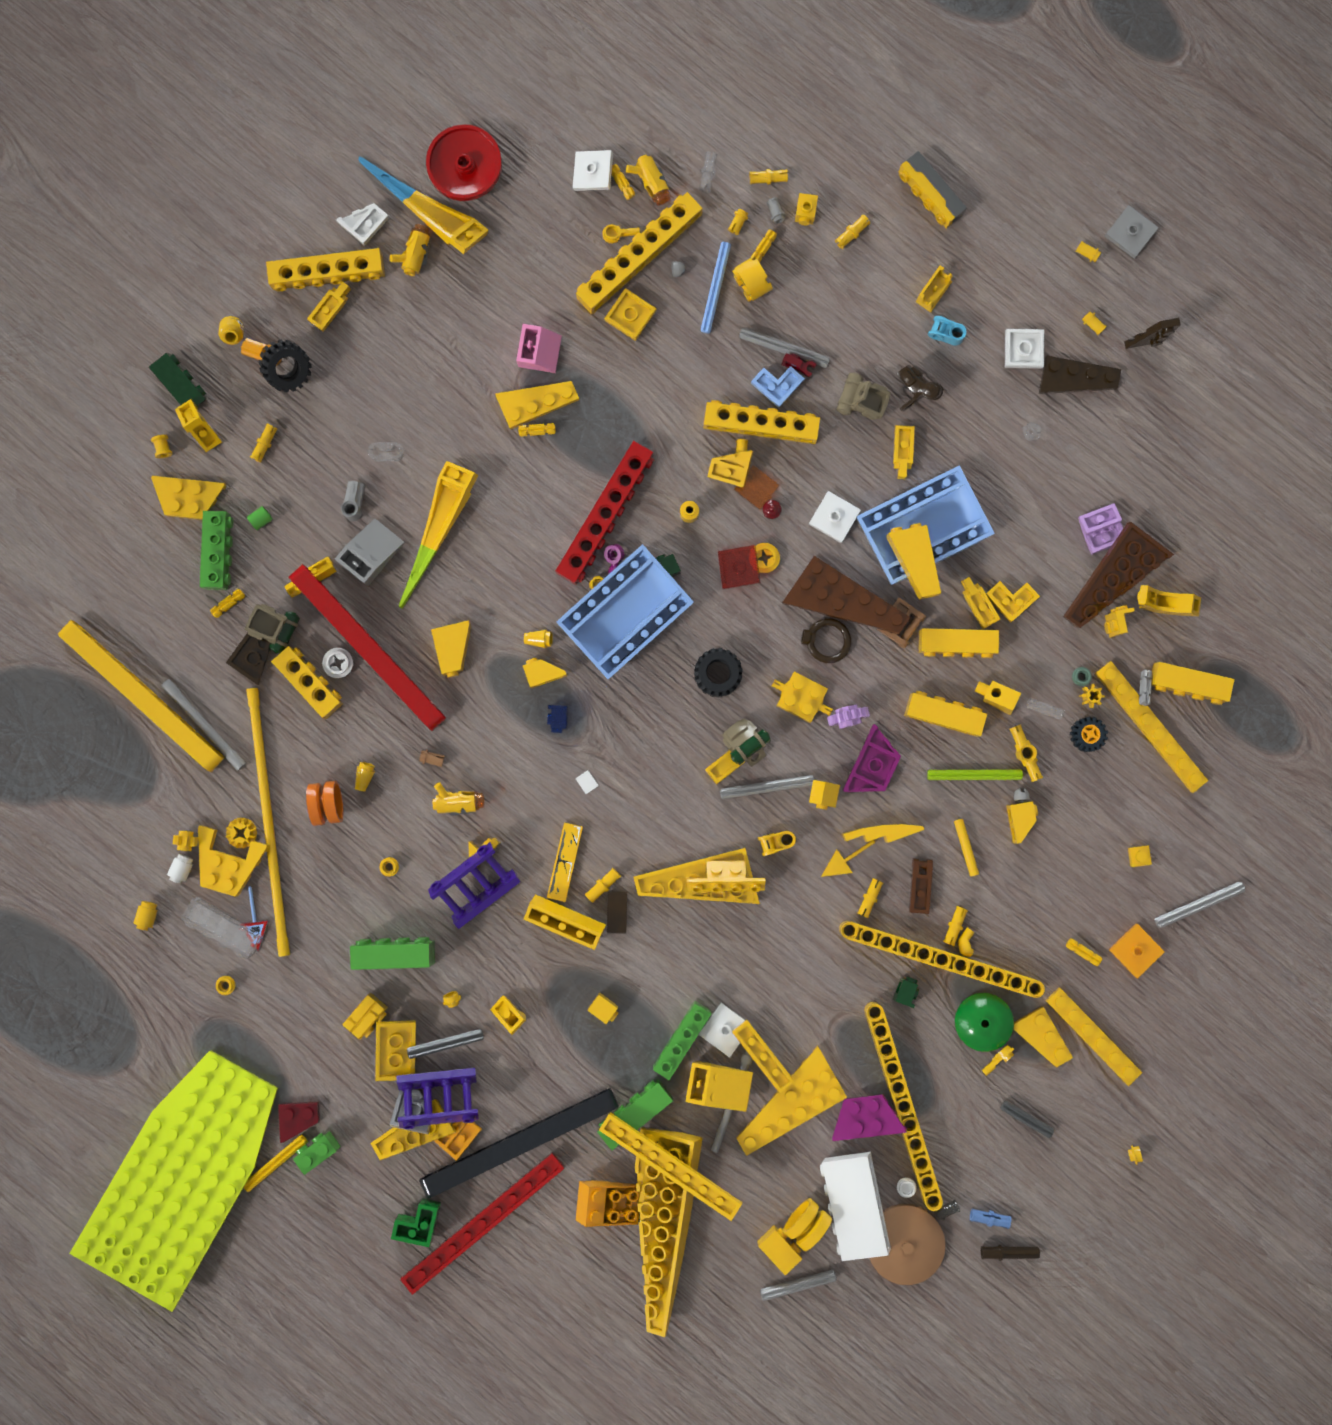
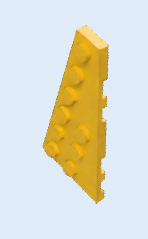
M746 848L633 876L638 896L760 904L757 892L721 891L715 893L712 891H702L695 893L687 891V879L707 878L706 861H745L746 878H753Z
M818 1045L791 1075L795 1083L781 1094L777 1091L755 1118L736 1137L746 1156L847 1098Z

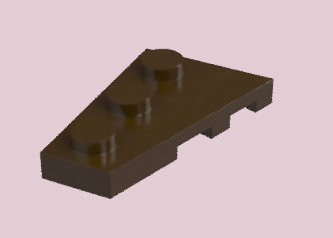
M1174 318L1159 321L1147 328L1146 332L1135 335V339L1124 341L1125 349L1150 344L1151 347L1163 344V341L1175 333V330L1181 325L1180 319Z
M247 632L226 663L259 685L270 651V642L266 639L258 640L248 635Z

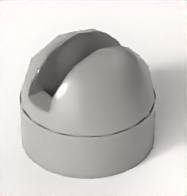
M676 261L671 263L673 277H680L685 273V266L682 262Z
M1020 788L1014 792V802L1030 801L1029 792L1025 788L1022 789V792Z

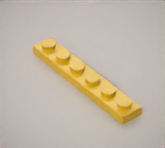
M1057 988L1045 1000L1126 1085L1130 1086L1142 1074L1138 1067L1061 988Z

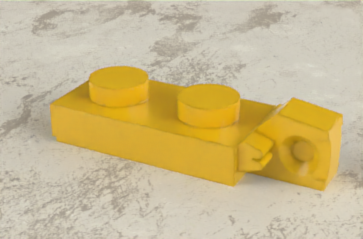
M342 281L337 289H329L307 320L324 332L345 305L348 299L346 296L351 288Z
M895 425L893 464L894 469H898L897 479L905 480L907 469L911 470L915 426Z
M329 556L308 567L319 581L337 572ZM293 582L284 586L291 597L301 593Z
M970 577L962 580L961 583L965 589L962 592L964 598L982 629L999 621L1000 617L982 586L980 587L978 583L974 585Z

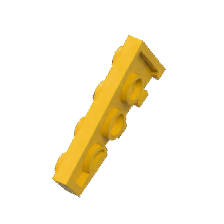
M437 1099L432 1100V1113L444 1112ZM452 1123L433 1124L430 1127L429 1134L392 1128L370 1144L379 1160H384L454 1134L456 1130Z

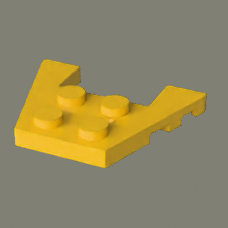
M199 825L200 886L234 897L239 896L249 881L253 870L259 865L262 856L268 851L270 845L251 841L247 858L243 859L213 850L218 830Z

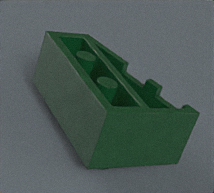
M165 353L149 366L150 370L180 405L191 399L196 407H198L207 400L205 397L207 393L200 385L196 386L192 381L194 379L187 369H182L179 365L181 362L174 354Z

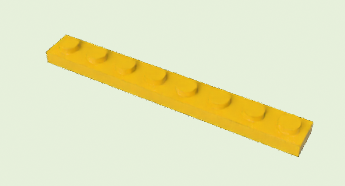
M1109 661L1094 673L1191 793H1194L1208 782V779L1148 706L1139 704L1138 693L1112 661Z
M609 1113L600 1127L599 1131L730 1221H732L743 1202L613 1113Z

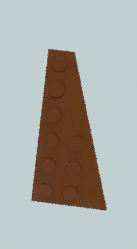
M1128 522L1063 617L1077 628H1081L1097 616L1098 612L1103 608L1111 605L1116 598L1125 594L1143 580L1153 569H1157L1162 562L1171 558L1174 554L1135 524Z
M813 556L782 602L784 605L799 607L800 609L818 612L826 616L856 622L857 624L875 627L899 635L911 618L816 556Z

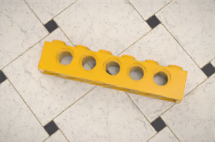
M379 248L266 262L268 284L275 291H285L286 288L303 289L305 286L311 285L321 287L327 283L338 285L342 281L360 282L361 279L368 278L370 280H378L380 277L385 276L383 254ZM362 264H368L365 269H359ZM343 266H349L348 270L345 272H342L341 268ZM325 268H330L327 274H322ZM311 270L310 275L303 276L305 271ZM291 272L292 276L286 279L285 275Z
M711 400V402L706 404L703 429L816 444L820 417H816L815 414L811 413L798 415L795 411L778 412V409L775 408L762 410L760 407L753 405L741 407L738 403L726 405L722 404L721 401ZM725 412L729 415V418L722 420L719 414ZM745 415L748 421L740 422L738 417ZM758 418H764L767 421V423L765 425H759L756 420ZM782 420L785 423V427L779 428L775 422ZM801 423L804 429L797 430L794 424Z

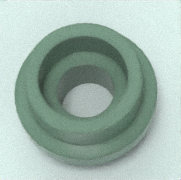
M1079 667L1072 673V680L1078 686H1086L1091 681V672L1085 667ZM1080 673L1084 675L1083 680L1078 678Z

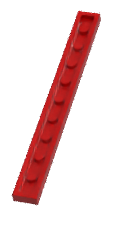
M553 1152L550 1153L403 1275L400 1279L401 1282L413 1295L565 1168Z

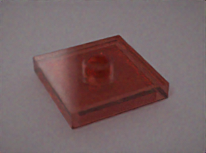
M755 545L718 551L722 589L761 583Z

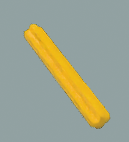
M300 1135L253 1174L246 1182L244 1189L250 1192L294 1155L298 1149L308 1142L305 1136Z

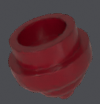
M769 500L763 505L762 510L766 518L776 519L780 516L782 508L776 500Z

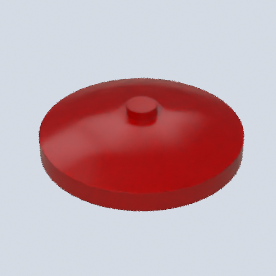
M455 125L439 133L430 144L426 155V169L432 184L441 194L457 201H471L486 195L496 185L502 171V157L496 141L488 132L473 125Z

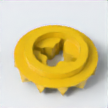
M760 543L751 550L749 559L753 569L760 573H769L778 566L780 554L772 544ZM762 551L766 556L770 557L767 560V566L763 561L758 560L762 557Z
M247 818L234 819L226 828L225 837L228 839L229 844L236 848H247L250 846L251 841L256 840V826ZM236 828L240 830L246 828L244 831L245 838L242 836L235 838L238 834Z

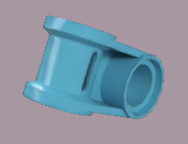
M934 316V323L931 331H928V336L934 340L943 341L954 346L960 345L966 336L965 326L942 316ZM952 332H959L961 337H954Z

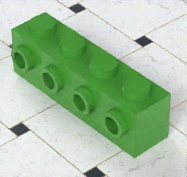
M203 511L200 587L203 589L228 590V585L231 584L229 566L232 564V557L229 553L230 547L233 544L232 536H230V529L233 528V517L226 511Z

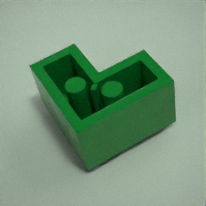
M422 1198L418 1204L416 1217L398 1214L394 1222L391 1239L430 1247L434 1238L441 1202Z

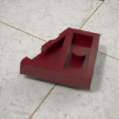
M319 1102L278 1105L280 1143H284L320 1121Z

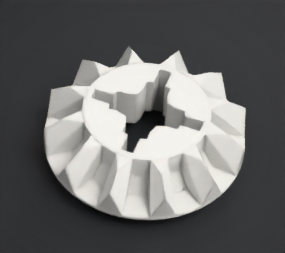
M333 648L323 657V669L326 674L333 678H343L351 672L354 665L353 657L343 648ZM336 658L345 660L341 663V670L337 666H332L336 663Z

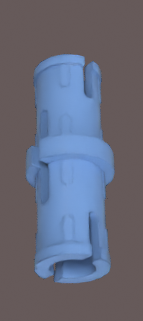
M972 1208L970 1211V1221L984 1223L988 1227L994 1225L1007 1229L1011 1226V1216L996 1214L991 1210L986 1212Z

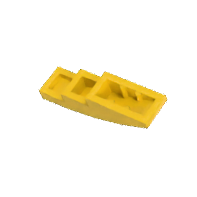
M905 824L876 825L842 833L844 841L863 836L865 842L884 837L885 842L889 843L924 830V827Z

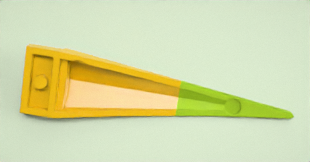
M446 461L437 479L424 535L409 580L400 600L399 608L402 609L470 498V491L479 476L475 472Z

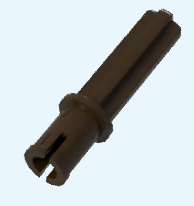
M998 1245V1247L981 1246L980 1248L981 1259H999V1261H1002L1003 1259L1040 1258L1039 1247H1002V1245Z

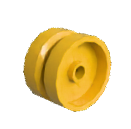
M808 1198L796 1208L783 1228V1233L790 1239L796 1238V1245L803 1251L811 1249L823 1237L832 1221V1217L826 1211H818V1204L811 1198Z

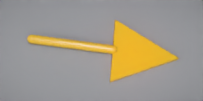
M875 840L870 841L845 859L836 849L821 877L853 873L846 862L873 845Z

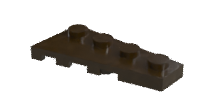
M1047 355L1044 361L1039 394L1047 392L1063 393L1065 391L1081 392L1083 390H1116L1119 386L1121 369Z

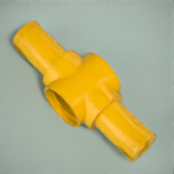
M1021 724L1010 728L1009 730L1016 743V757L1026 767L1031 782L1042 779L1043 776L1036 763L1038 761L1036 758L1037 750L1026 739ZM1024 748L1030 751L1028 758H1025L1022 754Z

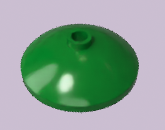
M976 993L967 997L959 1005L955 1014V1028L960 1039L968 1047L981 1052H989L1001 1048L1010 1039L1014 1028V1018L1009 1006L1000 997L990 993ZM983 1020H987L989 1022V1025L987 1027H983L981 1025Z

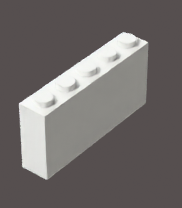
M871 1151L825 1158L820 1165L822 1177L825 1176L826 1184H824L825 1195L829 1196L828 1210L830 1216L833 1215L834 1223H832L833 1234L837 1235L838 1243H836L838 1255H841L842 1261L888 1256L891 1247Z

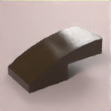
M608 892L607 933L626 934L627 892Z

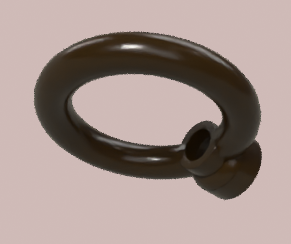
M824 618L815 622L809 630L803 629L801 644L807 645L810 654L816 660L823 663H836L848 654L851 647V635L848 628L842 622L832 618ZM833 626L840 630L844 638V644L839 653L833 656H826L816 649L814 645L816 632L821 627Z

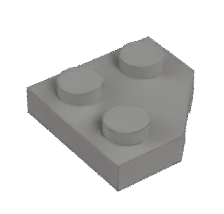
M400 1090L389 1125L393 1128L403 1129L398 1124V1117L404 1116V1091ZM413 1090L412 1116L424 1114V1098L419 1090ZM431 1125L415 1126L413 1129L404 1130L429 1134Z

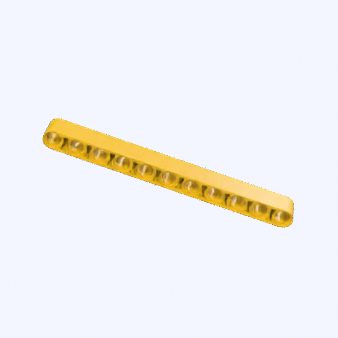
M70 620L60 630L58 635L203 768L212 773L225 757L78 623Z
M844 921L839 926L840 934L848 940L1033 998H1039L1045 992L1042 982L1028 976L852 921ZM847 925L853 926V933L850 935H845L844 928ZM865 931H871L872 937L868 941H864L862 937ZM887 936L890 938V944L884 947L881 945V940ZM907 942L909 945L908 950L901 952L900 945ZM922 948L927 950V955L924 958L918 956V952ZM940 954H944L946 957L945 962L942 964L937 963V957ZM963 960V968L957 970L955 967L956 962ZM977 966L982 967L980 975L974 974V969ZM999 971L1001 978L998 981H994L993 974ZM1018 977V986L1012 987V979ZM1036 983L1038 989L1036 992L1031 993L1030 986Z
M869 1002L865 1006L864 1011L894 1110L903 1126L908 1120H913L914 1122L913 1126L908 1128L907 1132L902 1133L919 1191L926 1207L931 1211H938L942 1207L943 1200L886 1015L882 1006L877 1002ZM872 1007L879 1008V1013L876 1016H870V1009ZM878 1026H884L885 1028L884 1033L881 1035L875 1033ZM883 1045H890L888 1053L884 1054L881 1052ZM889 1064H896L895 1071H887V1066ZM896 1082L902 1083V1088L899 1091L893 1090V1085ZM907 1101V1108L904 1110L899 1109L900 1102ZM919 1139L918 1146H910L912 1140ZM919 1158H925V1163L922 1166L916 1165ZM925 1177H930L931 1182L923 1185L922 1180ZM931 1196H936V1202L929 1204L928 1199Z

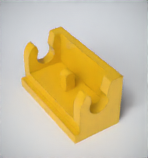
M940 265L919 294L916 303L932 312L952 283L953 275L951 273L949 275L945 274L944 267Z

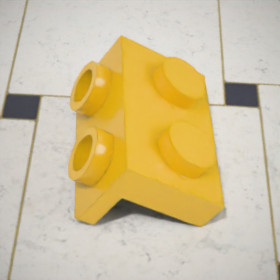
M1127 605L1110 610L1111 613L1105 615L1106 623L1104 627L1106 633L1109 634V638L1128 633L1125 615L1134 612V608H1128Z

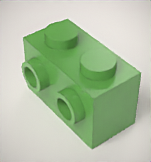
M330 1131L325 1135L320 1133L312 1139L313 1143L307 1147L305 1144L296 1151L298 1155L293 1160L304 1175L341 1147Z

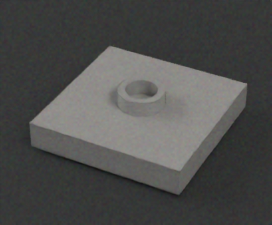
M1128 205L1106 233L1105 237L1132 258H1135L1159 227Z

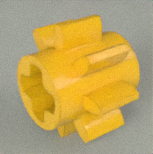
M1091 684L1089 689L1087 687L1082 688L1084 693L1079 695L1083 699L1082 705L1089 704V708H1094V703L1098 706L1102 704L1100 700L1105 697L1100 692L1102 687L1096 689L1095 685ZM1090 693H1094L1092 700L1089 698L1091 696Z
M179 830L178 835H173L172 844L177 845V850L192 851V846L195 847L198 844V837H194L193 831Z

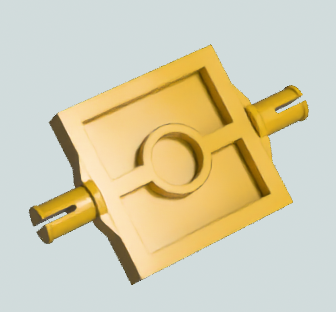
M795 671L786 684L776 679L772 684V687L781 691V697L776 706L808 723L812 722L818 711L829 716L833 710L823 704L828 688Z

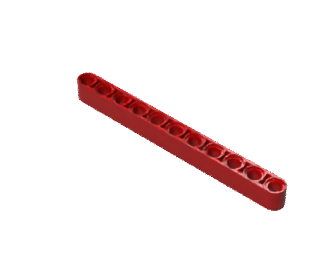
M304 564L288 576L296 587L431 731L446 719L444 714Z

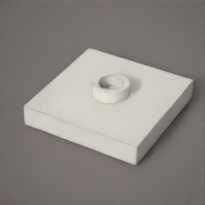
M611 150L576 152L573 177L574 191L610 190L613 152Z
M1006 329L1005 368L1043 369L1044 329Z
M828 491L809 525L842 543L861 510Z
M721 1002L698 1035L730 1058L740 1044L732 1031L745 1020Z

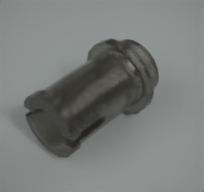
M956 1200L942 1205L934 1213L938 1220L942 1219L944 1221L945 1217L960 1212V1208Z

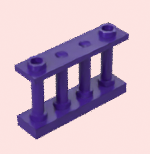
M490 842L487 845L481 846L474 855L440 881H435L428 889L432 900L440 896L454 912L451 917L458 929L520 883L519 877L513 869L506 872L492 856L495 850ZM485 860L500 876V879L493 884H490L477 868ZM469 872L484 887V891L479 895L475 896L461 880ZM454 884L469 900V903L463 907H459L446 892Z
M475 1068L396 1076L398 1090L404 1091V1116L398 1117L400 1128L413 1129L415 1126L462 1121L463 1123H472L475 1120H479L478 1109H472L471 1084L477 1082ZM461 1084L463 1085L464 1110L452 1111L451 1087ZM441 1086L443 1087L444 1112L432 1113L431 1089ZM422 1088L424 1091V1114L412 1116V1091Z

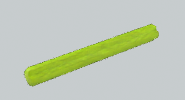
M1021 769L928 770L927 778L928 780L1023 779V771Z

